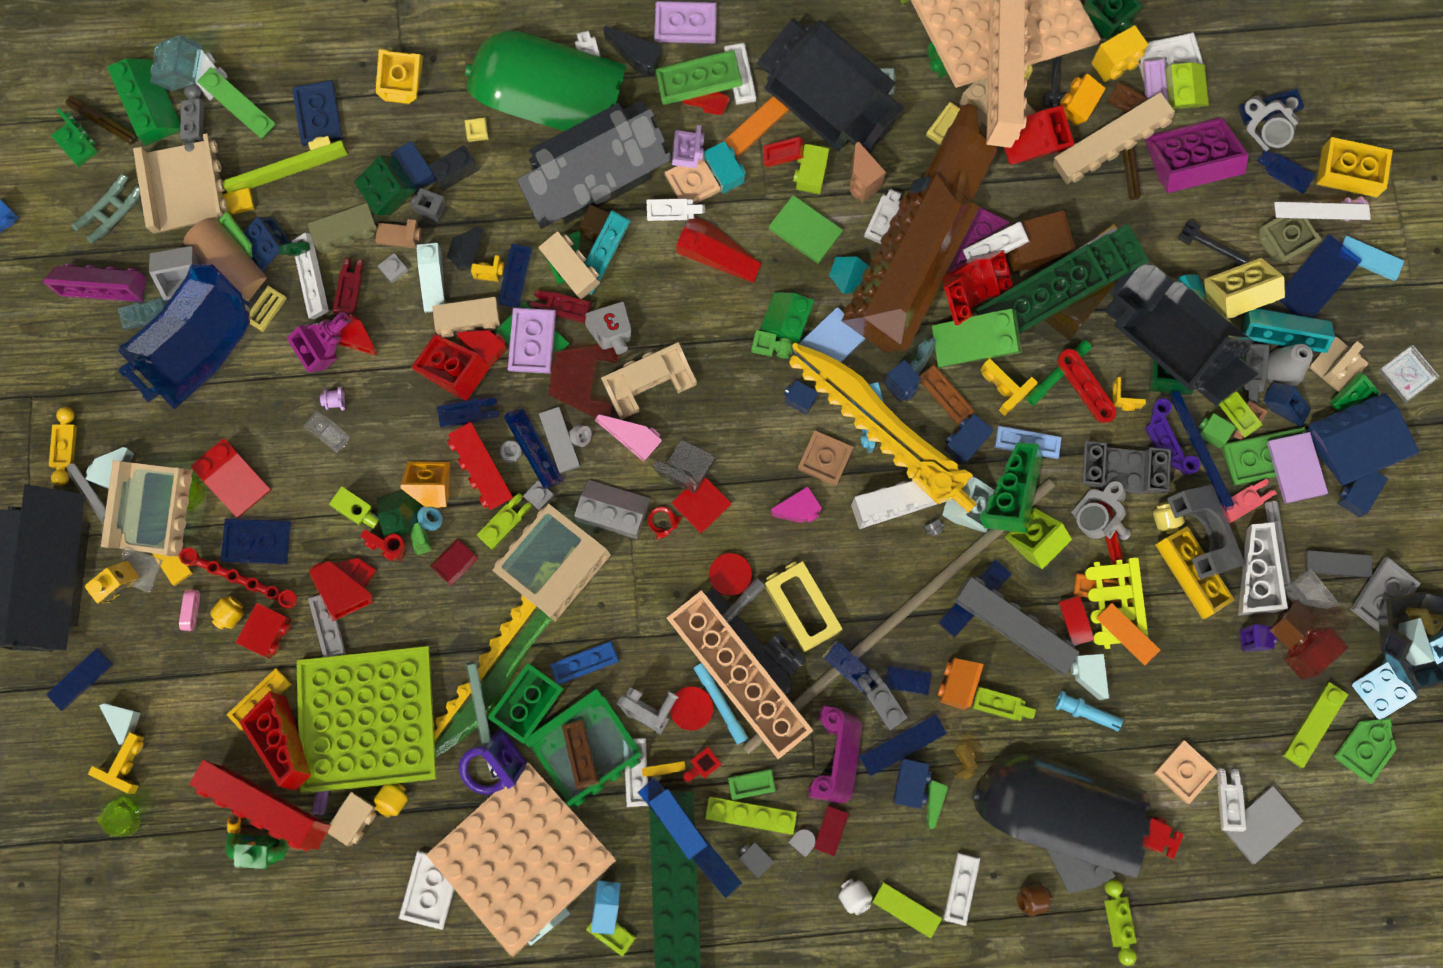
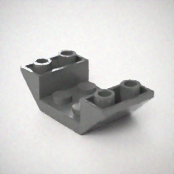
M1085 441L1082 484L1104 491L1109 483L1117 481L1123 485L1126 493L1169 492L1171 450L1148 448L1146 451L1107 448V443Z

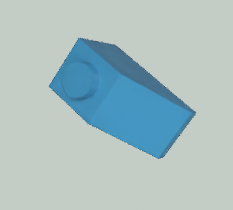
M597 881L594 892L591 933L614 934L620 883Z

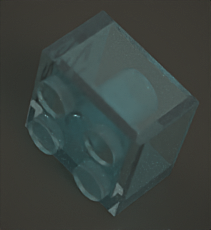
M182 35L158 43L154 49L155 58L150 70L152 74L150 82L170 91L194 84L202 45Z

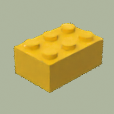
M1331 137L1322 147L1316 184L1378 197L1387 188L1393 150Z

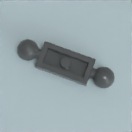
M193 83L188 84L184 89V94L188 100L181 101L180 140L185 142L184 148L187 152L194 150L193 143L203 140L204 101L199 98L201 96L200 87Z

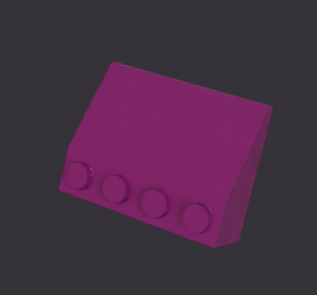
M1222 117L1153 134L1145 139L1158 179L1167 193L1242 175L1246 172L1249 154Z

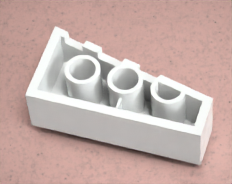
M903 481L893 487H884L875 492L856 496L851 507L858 527L862 529L937 505V503L913 481Z
M1274 522L1253 524L1246 531L1244 562L1246 565H1243L1238 616L1282 612L1288 609Z

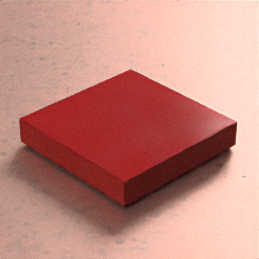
M703 474L671 502L700 534L732 505Z

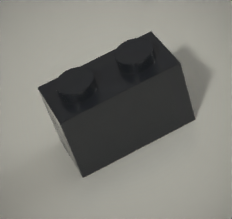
M465 145L429 165L442 191L478 171L476 162Z

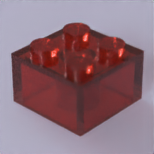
M1331 627L1323 630L1319 628L1315 632L1313 630L1307 634L1308 638L1301 645L1298 646L1296 644L1287 651L1288 656L1284 661L1301 680L1318 676L1349 648Z

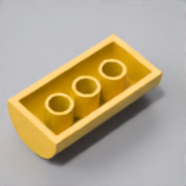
M1188 526L1155 545L1202 620L1234 601L1233 596L1219 575L1199 579L1192 559L1205 553Z

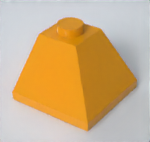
M407 461L401 489L424 507H446L450 490V462Z

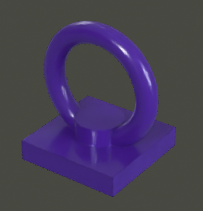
M501 729L493 735L486 747H474L463 754L459 762V774L465 785L472 791L483 795H492L497 791L503 790L504 787L509 789L515 786L526 768L527 762ZM482 755L500 778L499 782L492 786H484L475 782L468 772V763L473 757Z

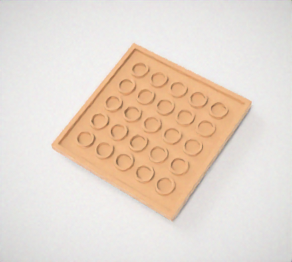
M529 763L526 764V768L515 786L509 789L504 787L503 790L495 792L426 854L512 957L616 861Z

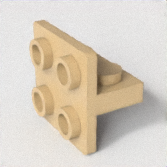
M1335 337L1328 353L1321 352L1309 367L1340 392L1359 372L1365 369L1368 362L1359 354L1364 346L1358 341L1348 347L1339 338Z

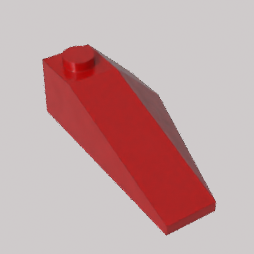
M696 217L689 219L676 244L677 254L754 283L761 266L758 260L712 223Z

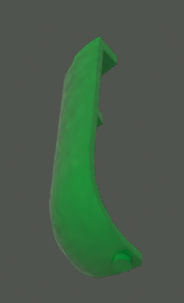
M507 30L491 35L480 45L472 64H467L465 76H468L467 91L482 104L510 115L566 131L616 104L626 65L524 32Z

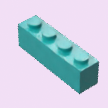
M1262 309L1247 311L1241 323L1242 331L1253 341L1282 346L1304 344L1311 351L1328 353L1335 338L1331 321Z

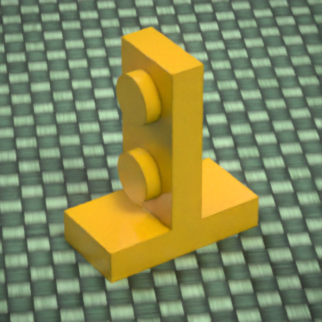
M990 358L980 369L986 380L992 381L1003 396L1009 397L999 409L1004 416L1038 383L1031 377L1020 388Z
M129 732L110 771L92 766L88 775L126 793L135 794L139 785L124 779V776L128 775L133 767L132 761L135 755H138L142 750L145 737Z

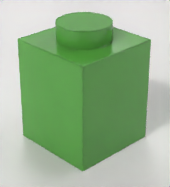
M1213 413L1208 418L1204 417L1198 426L1201 430L1197 436L1220 449L1226 444L1236 426Z

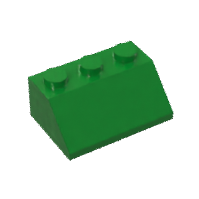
M527 663L488 716V719L524 744L563 691V688Z

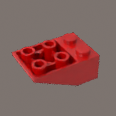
M1063 105L1026 116V125L1024 129H1021L1019 139L1015 140L1011 148L1004 147L1009 166L1064 152L1074 146Z

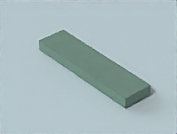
M469 661L465 662L479 738L481 746L486 747L491 738L476 663Z

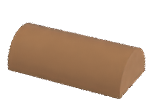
M216 217L206 218L198 222L187 232L184 238V245L186 247H193L200 264L237 307H244L266 280L265 274Z

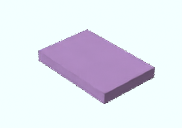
M656 1L655 42L715 43L716 3Z
M513 308L508 371L551 374L556 319L555 310Z
M1310 432L1267 442L1284 504L1328 494Z

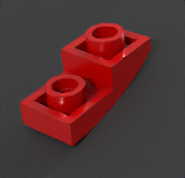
M715 92L682 101L685 105L702 107L704 113L723 115L730 98L720 92Z
M1080 596L1058 601L1070 641L1074 645H1079L1094 640Z

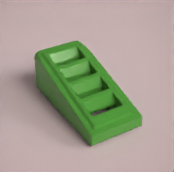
M414 524L410 539L416 555L432 551L427 531L421 524Z
M932 780L928 784L926 825L929 829H935L948 790V786Z

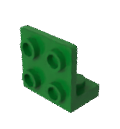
M58 107L55 110L65 120L66 124L53 133L51 137L79 168L98 153L93 147L96 143L68 111L63 113Z

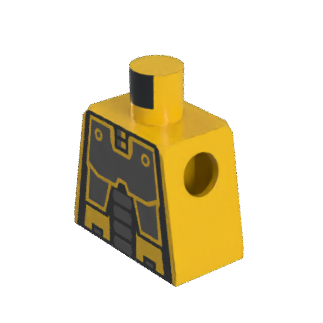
M125 561L104 569L88 582L85 588L98 604L111 603L141 577L131 564Z

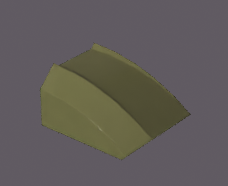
M1276 218L1261 227L1259 233V241L1270 259L1278 263L1286 262L1322 242L1321 237L1315 232L1307 218Z

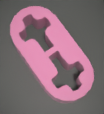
M186 589L184 592L179 620L180 630L194 631L196 627L200 603L199 590Z

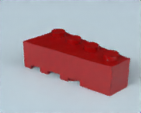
M470 422L449 433L450 439L446 441L452 452L457 450L460 456L457 461L462 470L467 469L471 475L468 480L472 488H478L481 496L478 498L482 506L492 510L512 499L513 497L473 424Z
M269 691L239 723L278 786L296 791L311 776V772L287 697Z

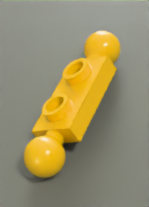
M62 407L57 411L56 417L60 425H52L49 467L56 468L51 475V481L56 486H64L68 483L69 474L65 469L68 465L74 463L77 426L69 425L75 417L74 411L69 407Z

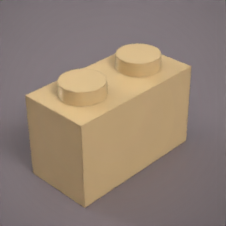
M351 792L329 824L331 827L327 833L346 846H352L353 843L357 844L364 834L362 830L365 825H370L376 817V806L357 793Z

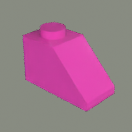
M806 487L772 508L771 515L798 523H804L805 521L810 523L819 517L818 513L821 512L822 508L810 489Z

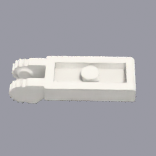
M1219 768L1217 782L1219 785L1218 797L1221 831L1244 832L1246 830L1243 786L1240 783L1239 770H1231L1232 785H1227L1226 771Z

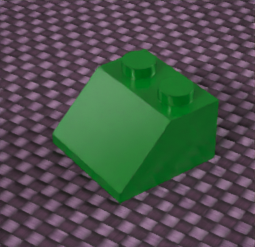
M773 293L759 331L777 334L776 338L790 339L793 344H799L811 314L814 300L796 293Z

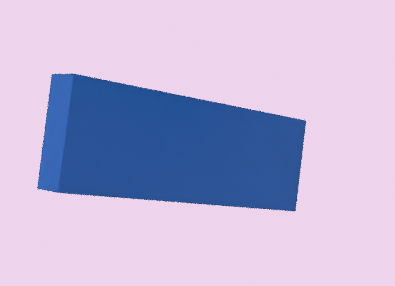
M612 641L551 663L550 667L556 683L560 685L616 664L619 660Z
M668 789L649 802L688 859L707 846Z

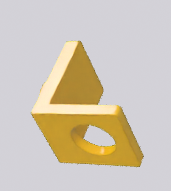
M1117 377L1113 382L1112 403L1115 407H1122L1124 411L1141 409L1146 404V399L1121 398V377Z

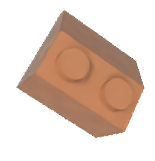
M858 142L855 144L852 158L849 188L851 194L856 199L859 198L863 203L882 188L886 172Z

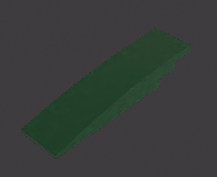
M1126 224L1111 234H1106L1095 242L1083 246L977 308L975 312L978 316L1013 309L1016 311L1019 334L1145 265L1150 260L1129 224Z

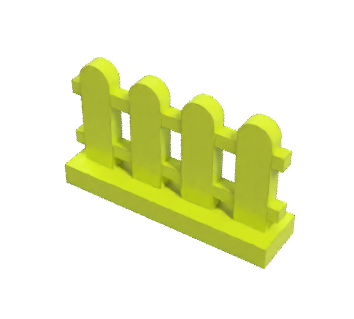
M1129 558L1126 560V564H1123L1122 560H1116V565L1100 566V562H1094V567H1090L1085 571V577L1088 580H1096V588L1088 592V599L1099 604V610L1093 611L1090 615L1091 621L1096 624L1100 623L1096 618L1105 610V601L1121 599L1122 608L1118 609L1129 620H1134V625L1148 637L1138 558ZM1124 577H1128L1129 585L1125 586ZM1118 578L1119 586L1103 588L1102 579ZM1131 598L1132 607H1128L1127 599ZM1102 624V632H1097L1093 636V642L1096 645H1104V649H1110V644L1121 643Z

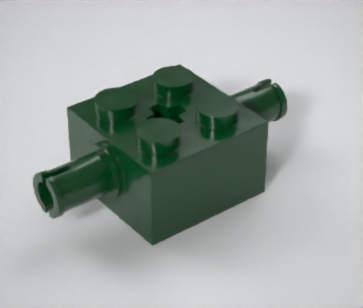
M1087 0L1083 9L1086 11L1094 28L1108 41L1119 32H1124L1134 26L1132 21L1137 18L1143 5L1138 0Z

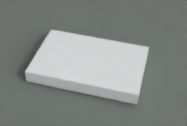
M1194 33L1148 42V47L1144 52L1145 55L1139 61L1143 80L1142 62L1165 59V68L1172 64L1189 62L1203 64Z
M417 851L399 919L443 930L454 888L426 856L427 853Z

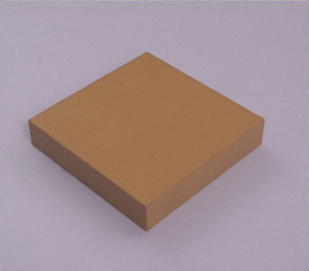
M814 430L797 470L836 487L854 447Z

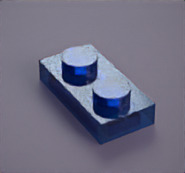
M888 666L885 684L890 690L929 695L931 673Z

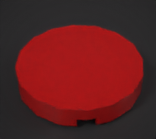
M722 554L711 564L709 571L710 583L715 591L721 595L729 597L739 595L750 585L752 577L751 567L747 560L739 554Z
M685 687L675 694L679 698L675 700L670 709V715L674 723L687 731H695L705 727L713 714V702L710 696L704 690L697 687Z

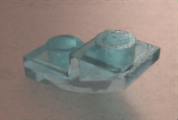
M161 298L144 304L134 303L118 309L122 329L124 330L143 327L169 319L165 302Z
M934 337L930 341L924 340L917 347L918 352L915 356L917 359L910 364L917 375L926 366L936 343Z

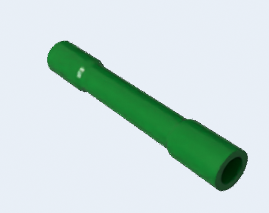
M1082 340L1073 350L1083 358L1092 349V346L1086 340ZM1068 358L1064 360L1066 364H1069ZM1059 366L1025 397L1029 404L1035 406L1047 394L1048 390L1064 376Z

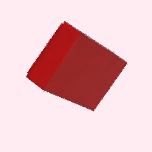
M800 136L764 145V165L766 167L803 158V139Z

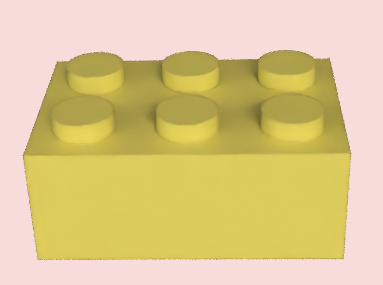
M1262 258L1204 279L1206 301L1227 319L1285 298L1284 276Z

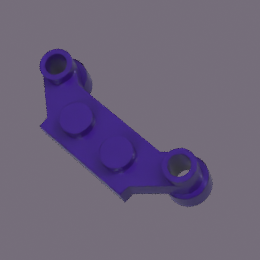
M1161 398L1153 404L1149 426L1145 427L1147 435L1154 448L1171 450V467L1179 470L1184 475L1193 474L1199 470L1200 461L1195 456H1184L1166 420V415L1170 413L1172 405L1169 400Z

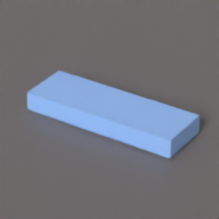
M998 426L994 448L1013 451L1017 442L1039 444L1043 457L1058 459L1062 437Z

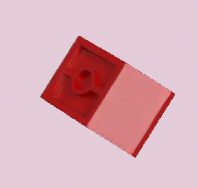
M1004 250L971 258L943 276V287L955 325L958 326L972 317L970 309L988 297L996 298L1014 287Z

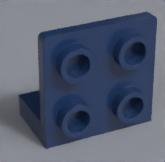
M257 217L244 231V234L252 243V260L261 271L280 254L279 246L292 243L275 217Z

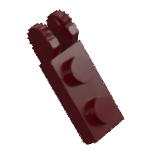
M345 257L335 295L334 314L342 311L347 315L355 316L362 282L363 260L358 259L355 273H350L351 258Z
M535 290V297L548 300L547 305L531 302L530 308L555 310L557 317L585 324L586 313L590 312L592 304L589 301L554 292L548 293Z

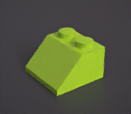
M1189 62L1172 64L1165 68L1167 102L1173 110L1209 105L1204 64Z
M1036 508L1031 510L1027 533L1010 531L1005 536L1006 540L1029 562L1041 569L1072 540L1063 523Z

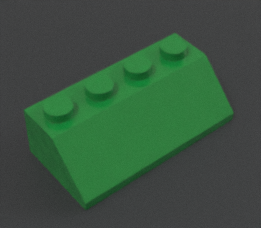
M126 58L107 66L135 133L145 146L181 131V123L151 59Z

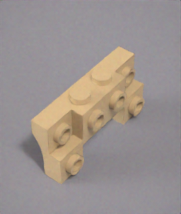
M675 343L656 353L649 352L642 357L643 359L637 362H627L623 365L624 368L601 378L620 420L640 412L633 396L671 379L677 393L697 385V381L679 343Z

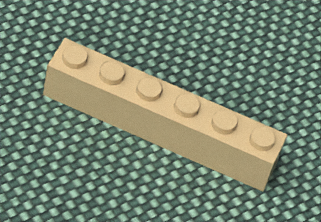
M1160 92L1056 156L1053 165L1066 184L1072 181L1077 182L1089 170L1091 172L1097 170L1102 165V162L1107 159L1109 161L1113 160L1119 155L1120 151L1131 149L1141 138L1147 139L1155 132L1154 130L1159 127L1165 128L1172 122L1175 111Z

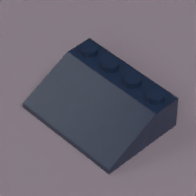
M1387 393L1313 422L1309 425L1308 429L1315 451L1342 486L1419 454L1418 447L1399 408Z

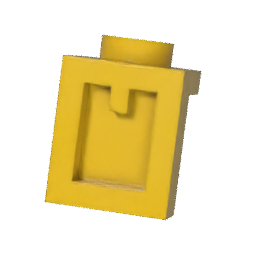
M495 255L493 266L484 262L472 264L471 273L474 279L499 282V276L504 273V263L501 262L499 255Z

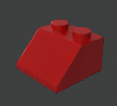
M256 603L235 643L271 659L272 655H276L280 648L279 642L282 636L288 633L291 624H289L291 619Z

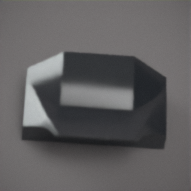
M475 227L462 235L453 237L447 258L456 265L457 269L461 271L471 269L482 237V229Z

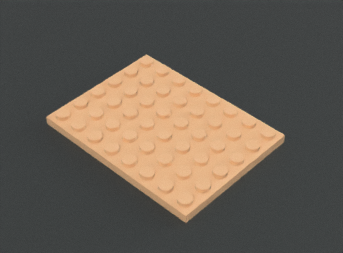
M911 0L954 86L957 88L988 78L989 0ZM1080 0L1026 1L1025 8H1028L1025 25H1027L1028 29L1024 43H1027L1024 61H1027V66L1096 45L1101 40L1086 11L1083 9Z

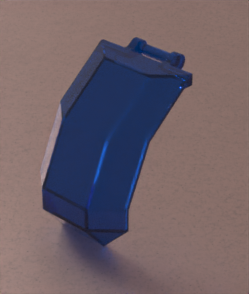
M213 264L190 265L186 278L162 311L128 342L119 346L118 352L128 363L122 365L118 372L130 380L143 394L142 397L147 402L161 395L173 409H176L219 370L246 334L250 324V301ZM138 370L153 387L149 389L133 371Z

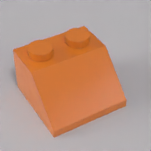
M956 658L951 660V663L947 662L944 670V675H947L945 683L940 684L937 693L940 696L939 702L962 710L970 708L984 664Z

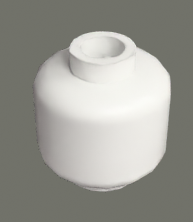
M851 879L841 886L842 891L839 893V899L848 913L859 915L871 907L872 895L862 881L854 882Z

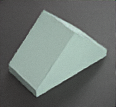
M1421 618L1400 623L1398 631L1413 641L1406 660L1413 666L1435 661Z
M101 704L100 708L119 745H123L129 732H135L141 713L113 705Z

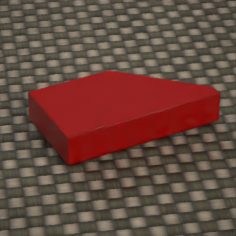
M359 558L332 563L363 588L367 586L377 570Z

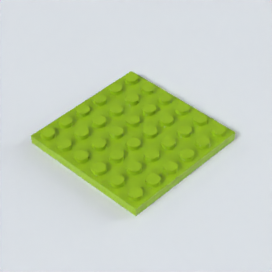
M429 646L297 660L298 731L311 772V776L300 786V793L305 794L437 779Z

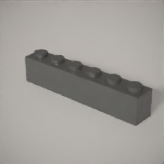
M971 577L964 581L952 601L1056 673L1066 674L1080 653L1074 649L1075 645L1066 639L1061 640L1056 636V631L1049 627H1042L1038 624L1040 621L1030 614L1028 616L1021 612L1020 606L1003 600L1004 596L994 589L991 591L986 588V583L977 577L973 579Z

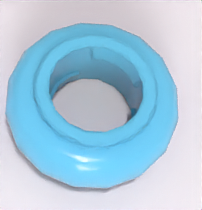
M423 506L418 511L417 519L424 529L432 531L440 528L443 517L439 509ZM426 514L431 515L434 522L428 520Z

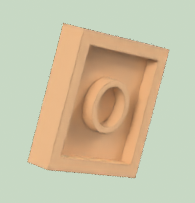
M703 158L702 161L698 160L697 168L676 166L665 172V177L678 199H694V204L720 192V187Z
M1183 740L1156 769L1154 774L1186 804H1190L1218 771Z

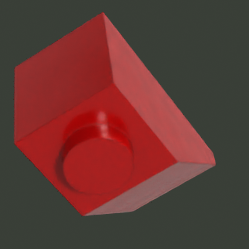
M349 314L347 318H350L351 321L341 330V340L337 345L377 356L378 352L360 318Z
M490 330L464 331L457 334L459 341L469 350L479 354L490 367L507 351L504 338L498 333L494 335Z

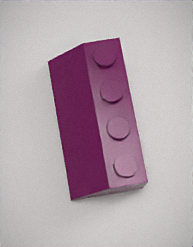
M64 264V266H55L44 278L43 283L62 297L143 302L146 278L139 270L127 268L124 271L115 267L98 269L91 265H85V268L73 264Z

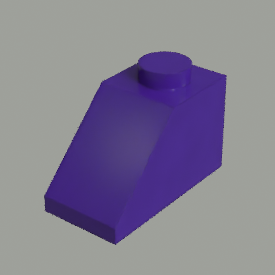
M1252 625L1241 629L1242 652L1274 649L1277 638L1270 631L1272 626Z

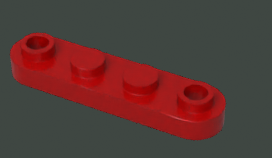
M1067 349L1062 351L1057 357V364L1095 420L1100 423L1111 422L1116 416V408L1075 350ZM1065 357L1069 359V364L1065 363ZM1102 409L1105 411V416L1101 415Z

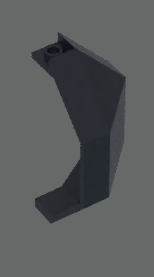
M1426 591L1386 599L1378 617L1381 650L1396 677L1415 691L1443 684V662L1437 664L1436 661L1416 666L1411 665L1406 660L1413 641L1398 631L1400 623L1418 618L1422 620L1427 638L1443 631V596Z

